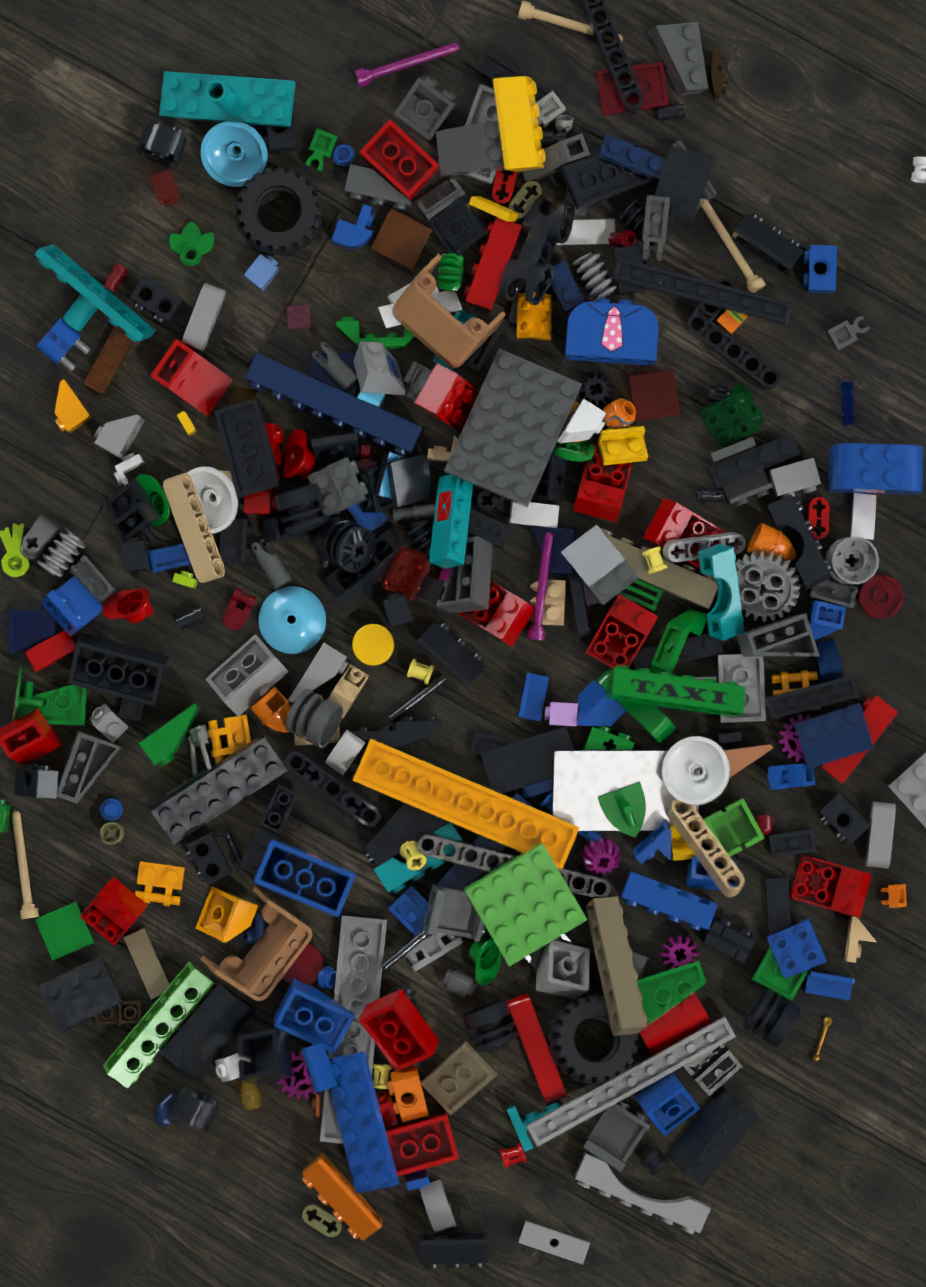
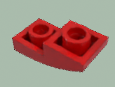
M63 631L26 651L25 655L36 673L55 664L57 660L74 653L76 645L69 634Z

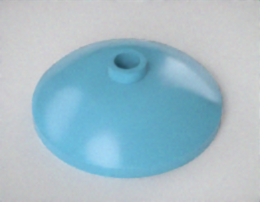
M225 121L215 125L207 132L201 144V159L206 171L216 181L227 186H243L247 180L250 181L255 173H262L267 164V148L263 138L254 128L243 122ZM234 146L240 147L241 151L237 152Z
M295 586L280 588L270 594L261 606L259 612L261 634L271 647L280 652L288 654L305 652L318 643L325 631L326 614L324 607L312 592L304 588ZM290 615L296 618L293 624H289L287 621Z

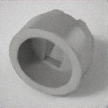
M559 115L555 118V127L559 132L564 129L565 133L571 130L573 117Z

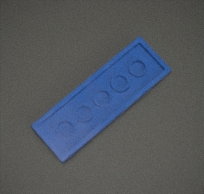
M365 1051L329 1058L337 1082V1086L329 1089L356 1193L399 1184Z

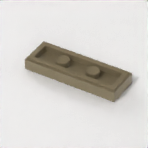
M143 928L124 937V940L150 998L153 999L160 996L170 983L146 929Z

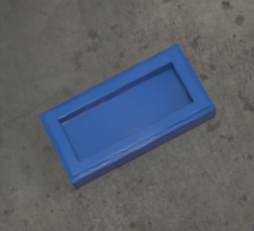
M184 543L149 551L153 573L192 565Z

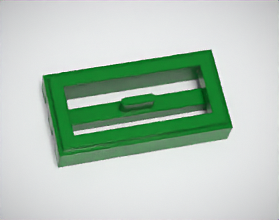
M639 579L633 583L656 592V597L630 585L625 588L652 600V605L622 591L618 593L636 604L655 611L663 590Z

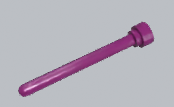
M452 43L372 70H364L363 68L354 70L360 88L367 86L374 78L459 50V45Z
M547 532L544 535L533 625L527 631L528 639L545 640L546 632L543 631L542 621L553 543V534L551 532Z

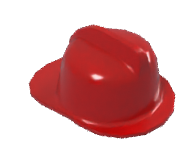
M296 429L290 434L285 444L282 474L286 479L293 476L308 479L307 476L312 474L315 456L307 447L305 431Z
M145 588L116 592L104 602L102 613L108 619H125L131 623H139L147 616L153 615V609L149 601L150 593Z

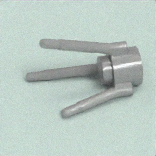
M206 725L189 730L190 736L188 740L190 743L193 776L197 774L195 744L196 747L200 746L207 769H211L205 744H208L209 740L211 741V737H208Z

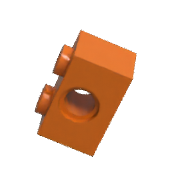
M414 1066L391 1072V1081L387 1083L390 1095L395 1094L396 1101L393 1102L395 1114H400L402 1122L429 1116L417 1067ZM404 1093H412L408 1097L402 1096Z

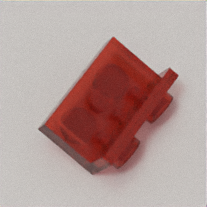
M400 546L382 583L383 588L404 594L407 600L413 601L415 595L420 590V584L424 576L429 572L430 562L424 553Z

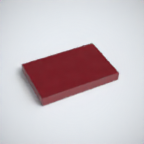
M656 62L631 66L643 95L642 107L639 111L669 106L664 63ZM597 70L602 116L627 113L622 108L608 70ZM620 77L618 79L622 85L630 83L627 77ZM635 97L627 99L629 105L634 106L639 103Z

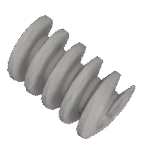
M591 252L580 257L572 264L573 266L580 265L576 270L578 274L585 273L581 277V281H589L585 286L586 289H593L589 296L604 299L615 291L617 285L609 286L612 277H604L609 271L600 269L605 263H597L596 260L600 257V254L592 255Z
M66 527L65 529L68 534H59L62 541H53L57 548L48 547L51 555H42L45 563L37 561L42 568L53 576L62 577L63 573L60 568L67 570L69 567L66 561L74 562L71 554L79 556L80 552L77 547L82 549L86 547L83 541Z

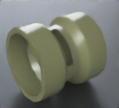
M108 822L100 830L102 841L109 845L119 843L125 834L123 826L118 822Z

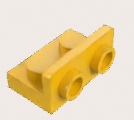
M629 426L622 429L608 428L601 431L598 446L603 465L647 461L648 453L644 441V426Z

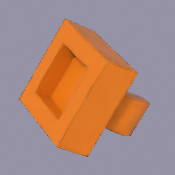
M906 884L888 885V887L881 889V892L889 894V899L881 901V904L889 905V908L907 906Z

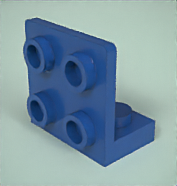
M73 576L56 591L52 590L41 602L70 637L102 612V605L76 576Z
M809 917L801 920L799 924L767 937L784 978L825 963L827 960Z

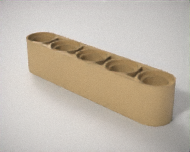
M183 473L166 479L163 483L164 491L199 582L205 583L223 577L225 568L192 478L189 474Z
M675 799L668 811L669 819L720 891L728 897L736 896L744 885L742 873L694 806ZM680 807L684 810L685 813L680 814L675 810V808ZM688 826H695L698 832H692ZM701 844L709 845L711 850L703 849ZM714 862H720L724 868H717ZM727 881H734L737 887H731Z

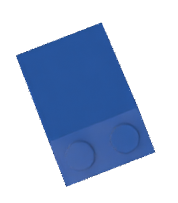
M294 978L274 1015V1027L314 1045L323 1042L325 1050L335 1054L355 1014L315 987Z

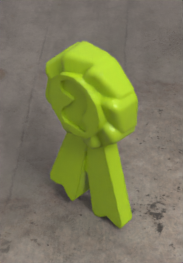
M13 523V537H11L8 527L4 531L0 530V537L7 550V553L1 560L2 569L11 577L23 576L30 567L29 559H26L21 553L24 524L17 525Z

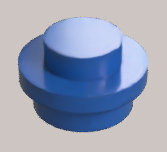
M340 144L333 150L332 157L338 166L346 167L354 161L355 153L351 146Z
M110 798L101 804L100 813L104 819L115 821L121 817L123 806L117 799Z
M326 966L318 974V984L324 989L335 986L336 971L334 968Z

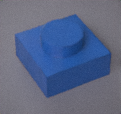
M427 1168L405 1174L408 1190L420 1189L430 1185Z

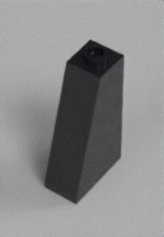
M404 803L366 846L368 851L365 852V855L371 864L375 862L379 866L398 854L400 847L405 842L415 841L419 833L423 831L433 832L447 822L445 819Z

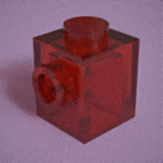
M171 169L149 176L160 205L165 204L167 207L178 202L177 199H180L181 195Z

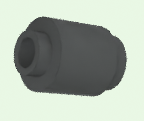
M449 969L441 984L446 987V990L463 999L466 996L471 997L477 986L473 983L474 978L457 969L455 971Z

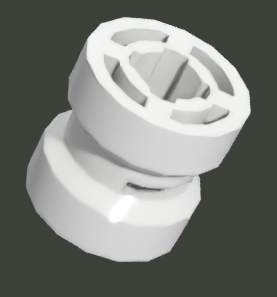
M914 157L913 166L915 168L911 174V181L926 183V157Z

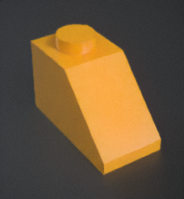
M64 379L60 381L55 414L58 418L55 422L62 431L66 429L69 433H72L92 417Z

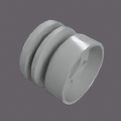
M861 537L839 539L830 546L826 553V558L832 568V571H830L831 577L843 584L867 582L878 569L879 556L877 549L870 541ZM849 555L850 558H854L855 560L854 563H851V565L845 562V560L849 558Z

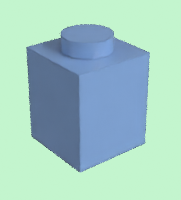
M260 254L246 271L244 277L263 292L279 272L276 266L278 262L269 255L264 257Z

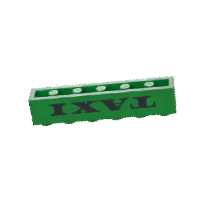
M618 665L608 672L606 699L729 717H738L743 714L745 687L738 686L737 682L727 681L722 684L716 683L717 680L711 678H704L703 681L695 680V677L691 675L675 677L670 672L655 674L651 673L649 669L634 671L629 670L630 667Z

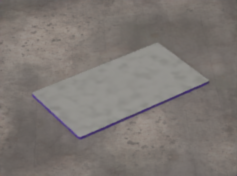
M669 750L555 751L552 816L580 827L579 831H620L606 818L598 797L640 782L646 801V814L640 830H655L665 820L670 826H674L668 817V811L676 798L667 790L662 777L663 761ZM700 769L696 770V776H700ZM693 805L699 813V805ZM676 807V808H675V810H676L678 813H680V814H684V813H685L682 808H680V807ZM692 826V830H697L695 826Z

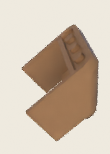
M438 254L414 278L399 297L392 309V313L397 321L445 364L456 368L461 366L499 327L506 314L502 311L489 325L478 318H471L462 325L430 296L436 288V280L431 274L435 271L441 259V256Z
M254 887L253 891L266 903L262 909V918L269 923V926L266 928L264 935L254 944L243 960L235 955L226 957L219 966L205 956H202L201 960L214 974L252 999L262 1001L270 995L310 942L312 930L279 902L257 887Z

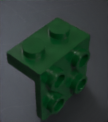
M741 383L733 386L728 397L702 409L700 412V417L723 448L759 431L765 420L763 411L755 405L749 390L745 389Z

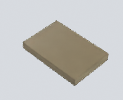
M465 1041L422 1079L421 1085L451 1116L495 1078L497 1073Z

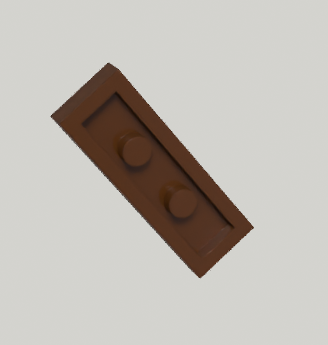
M114 327L83 383L102 395L107 391L133 343L125 335L126 331L121 327Z

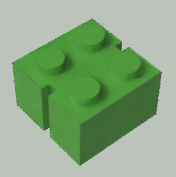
M739 798L724 806L725 812L719 809L702 818L729 857L742 851L741 846H739L743 843L744 847L747 848L764 839L743 798Z

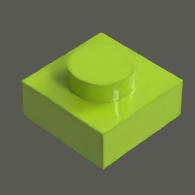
M181 570L180 574H174L172 582L196 589L198 580L193 579L194 574Z

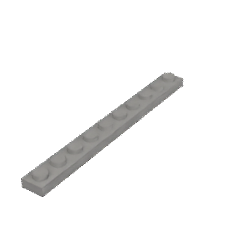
M723 1016L627 1069L622 1075H617L615 1079L598 1085L531 1122L526 1127L538 1147L736 1036L726 1017Z

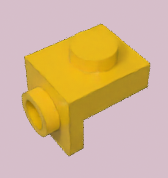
M670 826L673 861L696 857L676 827Z

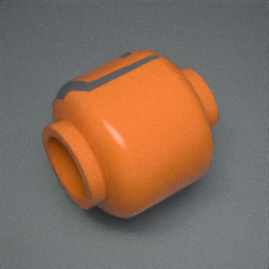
M618 398L603 409L606 413L603 422L609 428H626L635 421L636 409L630 401L624 398Z

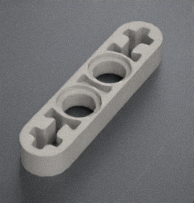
M735 532L670 540L663 547V555L666 559L673 562L699 559L698 552L709 548L714 540H717L719 544L734 548V553L738 554L744 550L746 541L742 535ZM735 539L738 541L736 544H734V547L731 545H726L725 543H732L735 541ZM697 542L699 549L695 554H691L690 547L693 543ZM675 548L683 549V552L678 551L674 552V555L671 554V551Z

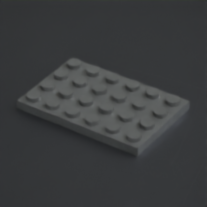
M499 349L444 472L528 508L582 387V383Z

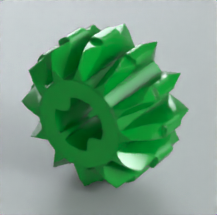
M456 253L442 254L438 267L437 282L439 289H444L445 291H457L460 289L464 269L462 255H457Z

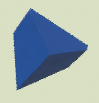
M821 601L811 602L808 621L814 640L820 639L838 629H843L846 607Z
M593 680L578 695L577 725L611 727L626 710L616 700L606 699L607 691Z

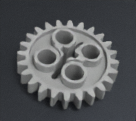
M762 550L760 556L753 551L751 558L744 554L743 561L737 560L736 571L738 574L739 594L741 596V610H746L745 617L752 613L754 614L755 621L758 616H762L763 622L766 621L767 616H770L772 621H775L776 614L782 618L784 611L789 613L792 608L791 606L796 605L797 600L795 598H799L800 592L797 591L801 586L800 583H797L800 576L792 575L796 568H788L790 561L782 562L781 554L774 558L773 551H771L769 556H766L764 550ZM756 570L760 575L755 576L750 571ZM772 576H779L782 581L777 582ZM751 590L755 595L750 596L745 591ZM773 596L777 601L772 602L767 597Z

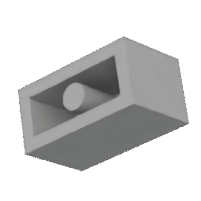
M814 458L772 469L768 472L775 497L781 496L782 499L790 495L795 497L794 492L803 490L804 494L816 491V486L821 484Z

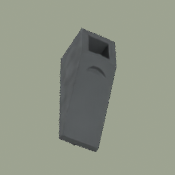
M583 134L562 140L544 149L546 161L543 162L544 168L522 172L526 182L533 181L560 171L559 169L562 166L590 157Z
M350 164L344 190L345 194L349 195L348 198L361 201L362 198L371 200L370 203L383 206L384 203L392 204V208L405 211L406 208L411 209V202L373 169Z

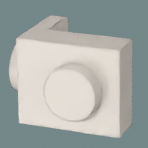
M128 454L122 458V463L115 466L117 472L114 475L120 485L124 483L126 486L129 483L125 475L126 473L145 464L140 454Z
M238 1053L215 1061L216 1073L222 1082L239 1078V1060L251 1062V1060L238 1056Z

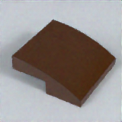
M389 209L369 249L409 270H413L432 230L393 209Z

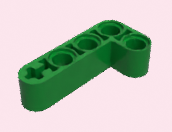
M610 667L596 679L597 683L606 691L608 672L612 670ZM616 700L660 745L676 730L673 723L656 706Z

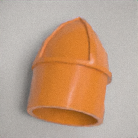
M760 523L750 540L747 553L751 555L755 551L760 556L762 550H764L766 556H769L771 551H773L774 558H777L780 554L782 555V562L796 559V551L789 538L781 530H776L764 523Z
M273 686L255 701L250 709L262 721L263 725L265 724L270 729L278 732L290 733L286 730V721L292 706L289 703L290 701L284 697L276 686Z

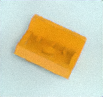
M525 293L517 295V338L551 340L552 295L545 294L536 306L530 305L525 300Z

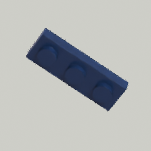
M609 134L603 137L597 155L656 182L660 181L667 160Z

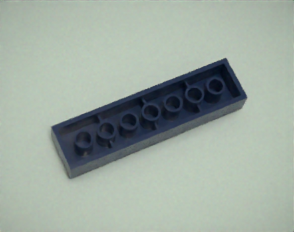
M258 353L255 354L245 376L250 388L261 393L263 389L269 391L270 397L282 402L283 399L289 400L291 406L298 410L309 409L312 416L324 420V417L331 419L332 425L344 429L345 426L351 428L352 433H356L358 437L363 439L365 436L371 437L374 444L383 448L386 445L391 446L394 453L406 456V454L412 455L422 433V427Z

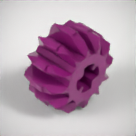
M600 837L597 842L591 840V845L584 846L585 852L582 853L585 868L591 871L593 875L600 873L603 876L607 871L612 874V868H618V861L621 860L617 844L612 843L609 838L603 841Z
M677 935V943L670 937L668 940L672 945L669 947L667 944H663L662 946L668 952H662L661 957H669L663 962L664 966L672 963L669 970L675 969L676 966L687 965L689 962H697L695 959H692V956H699V952H691L692 949L697 947V944L692 943L687 946L690 942L689 937H686L683 943L681 935ZM680 948L684 949L685 958L682 959L680 957V960H676L677 956L674 952L676 950L680 951Z

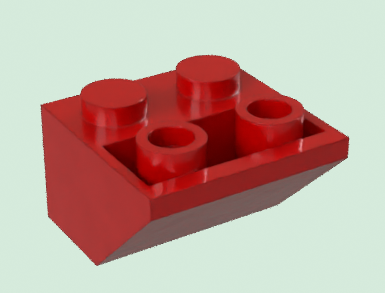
M39 708L0 728V746L10 759L23 766L62 746V742Z
M113 876L81 914L80 918L112 945H115L148 905Z

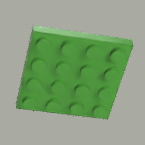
M542 842L463 888L509 966L587 920Z

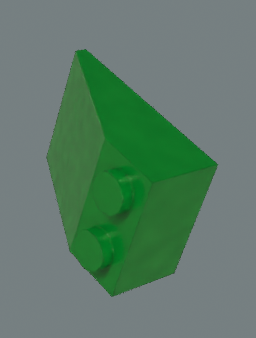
M193 704L139 743L154 766H166L175 759L173 755L177 753L200 710L198 704Z

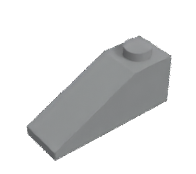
M323 643L288 701L294 703L304 690L309 689L313 691L336 677L338 673L342 675L349 664L346 662L348 657Z

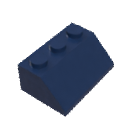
M860 703L794 724L808 769L873 749Z

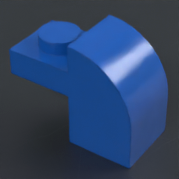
M363 204L356 225L339 219L331 240L332 244L346 249H358L365 246L373 237V231L366 229L367 226L371 227L375 214H372V207Z
M807 763L768 767L767 780L770 784V790L815 785L814 768L808 769Z

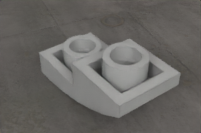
M437 1180L431 1182L430 1185L420 1188L434 1232L437 1233L457 1226L442 1181Z

